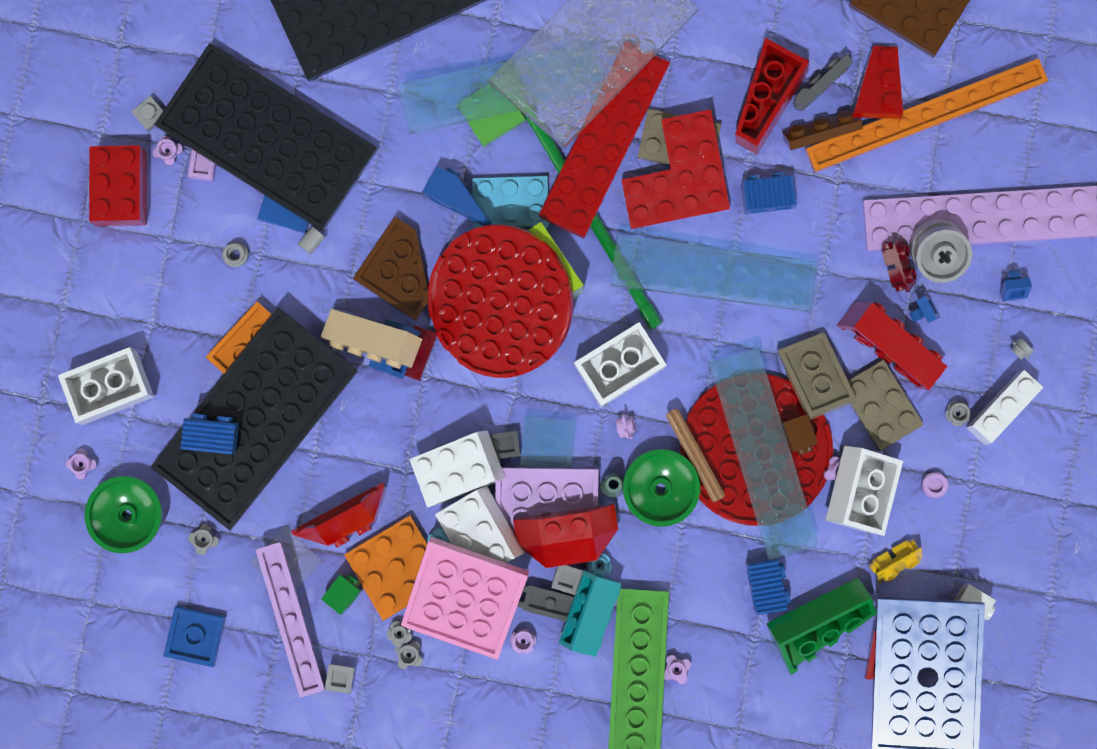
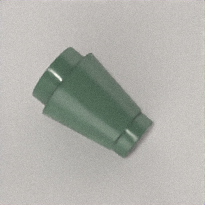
M617 473L606 474L600 483L602 493L609 498L621 496L623 494L624 478ZM609 481H617V489H611L609 487Z

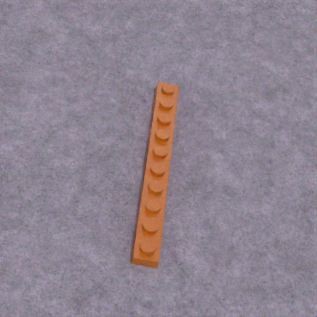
M1038 58L903 110L901 119H880L863 126L861 130L810 146L805 149L814 173L1046 84L1048 78Z

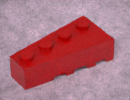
M767 38L764 40L762 52L758 59L747 100L735 133L736 143L758 155L809 72L808 60Z
M854 302L836 326L843 331L850 329L856 334L854 339L857 342L876 349L874 355L888 364L895 363L893 369L919 389L930 390L948 367L941 361L943 357L936 351L928 350L924 347V341L913 333L910 335L905 331V325L894 317L891 319L886 315L885 312L887 310L877 302Z

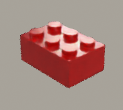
M140 145L89 146V222L95 226L147 225V152Z

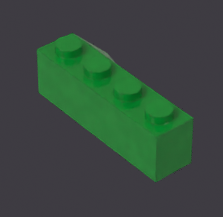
M856 578L766 623L790 675L798 671L797 666L805 660L811 662L817 657L816 652L826 645L832 647L838 642L837 640L845 631L851 633L875 616L877 612L872 597L859 578Z

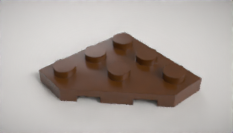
M394 217L353 277V280L415 321L418 320L428 305V287L418 236L414 228Z

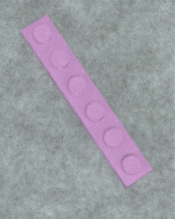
M282 542L255 549L299 697L324 691L325 686Z

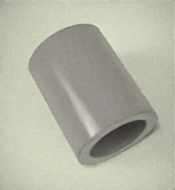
M311 227L297 244L311 255L325 237L314 227Z

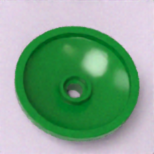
M652 450L639 456L629 466L623 481V495L629 510L636 518L652 526L666 527L683 521L692 513L699 499L700 481L695 468L684 456L670 450ZM658 484L665 486L664 493L660 494L656 491Z
M128 476L114 477L97 486L89 496L84 514L85 525L91 538L103 549L121 554L132 553L147 546L157 535L162 523L161 502L153 488L144 481ZM127 510L132 514L129 520L124 518V513Z

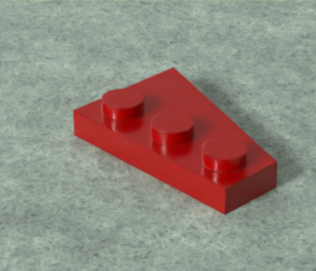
M873 46L852 117L901 119L903 116L898 47Z

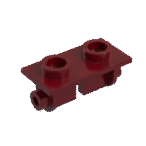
M901 236L894 244H892V241L882 243L883 248H881L885 265L895 264L896 267L887 270L892 288H895L897 292L905 289L906 292H909L916 284L917 274L910 264L909 247L904 243L903 236Z

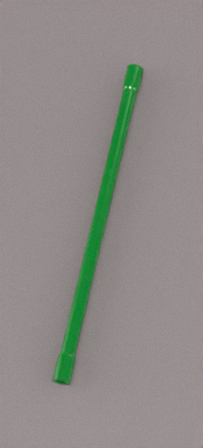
M508 66L501 70L498 75L508 92L512 94L559 174L565 159L528 99L512 67ZM596 214L590 228L636 303L639 313L648 328L653 330L663 322L653 305L648 301L605 226Z

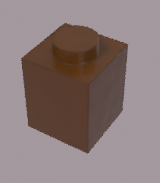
M808 414L780 424L790 453L797 451L798 455L813 451L812 445L818 442Z

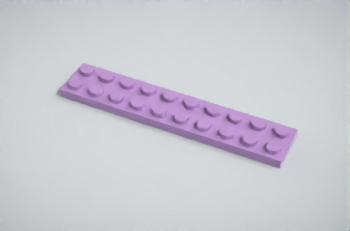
M1097 186L864 200L862 202L866 252L881 251V248H883L882 243L892 241V244H894L901 236H903L904 243L909 247L911 236L915 230L926 221L934 219L949 220L956 224L971 245L1097 237Z

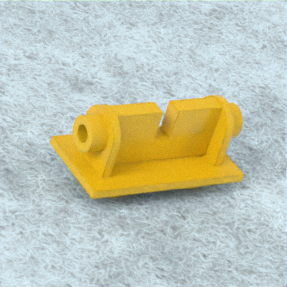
M913 539L910 541L905 540L892 548V552L896 556L892 559L889 553L885 552L873 559L869 568L873 574L876 573L877 582L880 584L883 581H892L898 576V572L905 568L912 569L917 566L923 558L921 547L917 549L918 546Z

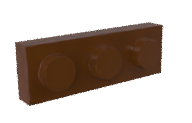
M853 110L841 111L835 116L818 118L814 122L804 125H794L790 129L782 131L783 140L790 150L798 149L863 129L862 120L852 117Z

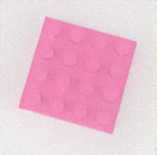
M430 537L401 626L498 660L529 571Z

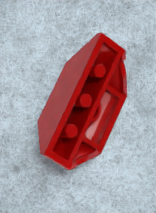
M381 482L291 530L294 536L326 546L335 545L338 548L350 541L348 537L356 532L361 536L372 530L371 525L377 521L387 487L385 483Z
M614 504L513 519L515 536L519 545L545 568L598 560L618 531Z

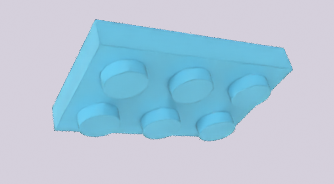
M547 176L472 178L473 196L493 225L505 224L519 228H532L541 222L545 228L549 227V222L539 218V214L548 198ZM473 221L474 229L482 226Z

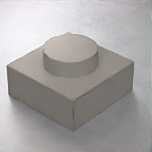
M149 96L131 112L145 129L150 132L155 128L154 124L163 110Z
M567 565L558 566L551 588L575 595L583 570Z
M329 664L325 690L351 694L355 667Z

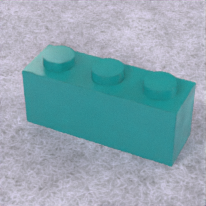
M584 570L559 644L570 651L596 657L598 650L602 646L606 627L611 620L615 601L619 597L621 583L610 577Z

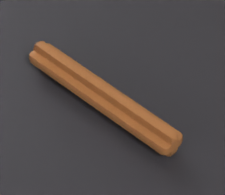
M677 408L669 411L666 417L711 500L716 502L722 499L725 494Z

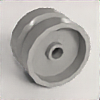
M944 219L926 221L911 236L909 244L911 258L923 276L929 280L939 283L954 281L969 268L973 256L971 244L959 227L951 221Z

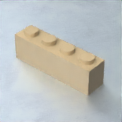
M334 309L330 310L321 334V338L330 341L328 346L343 351L344 347L348 348V353L362 357V354L365 353L367 354V359L381 363L382 359L386 360L385 364L400 369L401 365L412 368L422 341L421 338L407 331Z

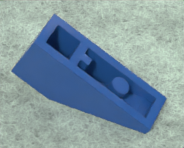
M436 166L422 193L429 200L482 226L493 225L466 184L459 178L460 174L452 168L446 167L444 170Z

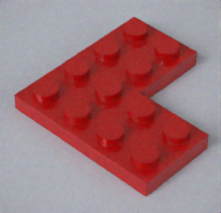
M711 109L661 119L671 170L621 180L631 229L730 209Z

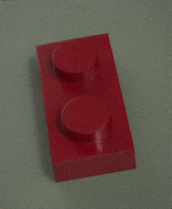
M414 325L413 328L420 331L418 337L422 341L412 368L408 367L404 376L421 381L435 345L437 334Z

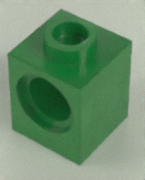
M342 574L338 576L321 600L338 614L343 615L363 590L358 587L360 582L350 574L347 576Z

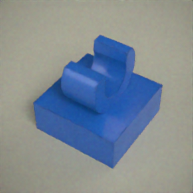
M1019 270L1008 271L1009 277H1006L1000 292L1002 302L1028 298L1032 288L1030 277L1021 279Z
M928 295L917 300L919 308L909 313L913 322L925 317L927 322L931 323L940 318Z

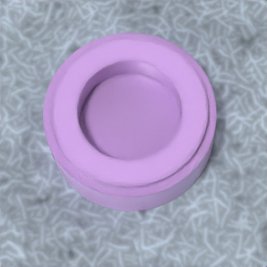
M929 473L922 479L921 489L927 497L939 498L947 492L948 482L945 476L940 473Z

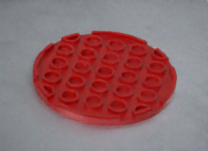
M505 224L481 226L463 233L453 240L444 253L439 256L428 285V311L430 318H432L437 338L444 349L448 350L458 360L459 364L480 375L493 378H510L526 374L541 367L562 346L572 321L573 292L568 273L561 259L544 240L523 228Z
M751 373L731 377L710 388L692 407L685 422L725 496L713 502L699 478V500L710 511L728 521L748 526L780 523L805 510L825 486L827 480L824 477V472L828 470L830 465L829 459L833 457L832 435L825 416L821 415L810 420L818 443L812 445L813 451L798 455L797 451L790 453L780 425L783 422L806 415L790 381L774 375ZM680 443V455L684 456L691 463Z

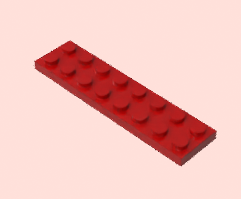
M628 42L624 43L539 214L540 219L585 239L669 68L670 62Z

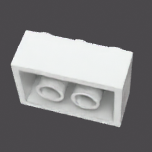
M640 322L574 362L576 370L600 408L662 371L667 366Z
M131 347L58 375L75 423L81 425L154 398L138 352Z
M487 430L475 432L410 459L427 507L442 504L505 479Z
M844 446L825 521L866 533L885 536L903 461L867 449Z
M487 486L472 492L435 514L451 544L505 563L524 554L523 549Z

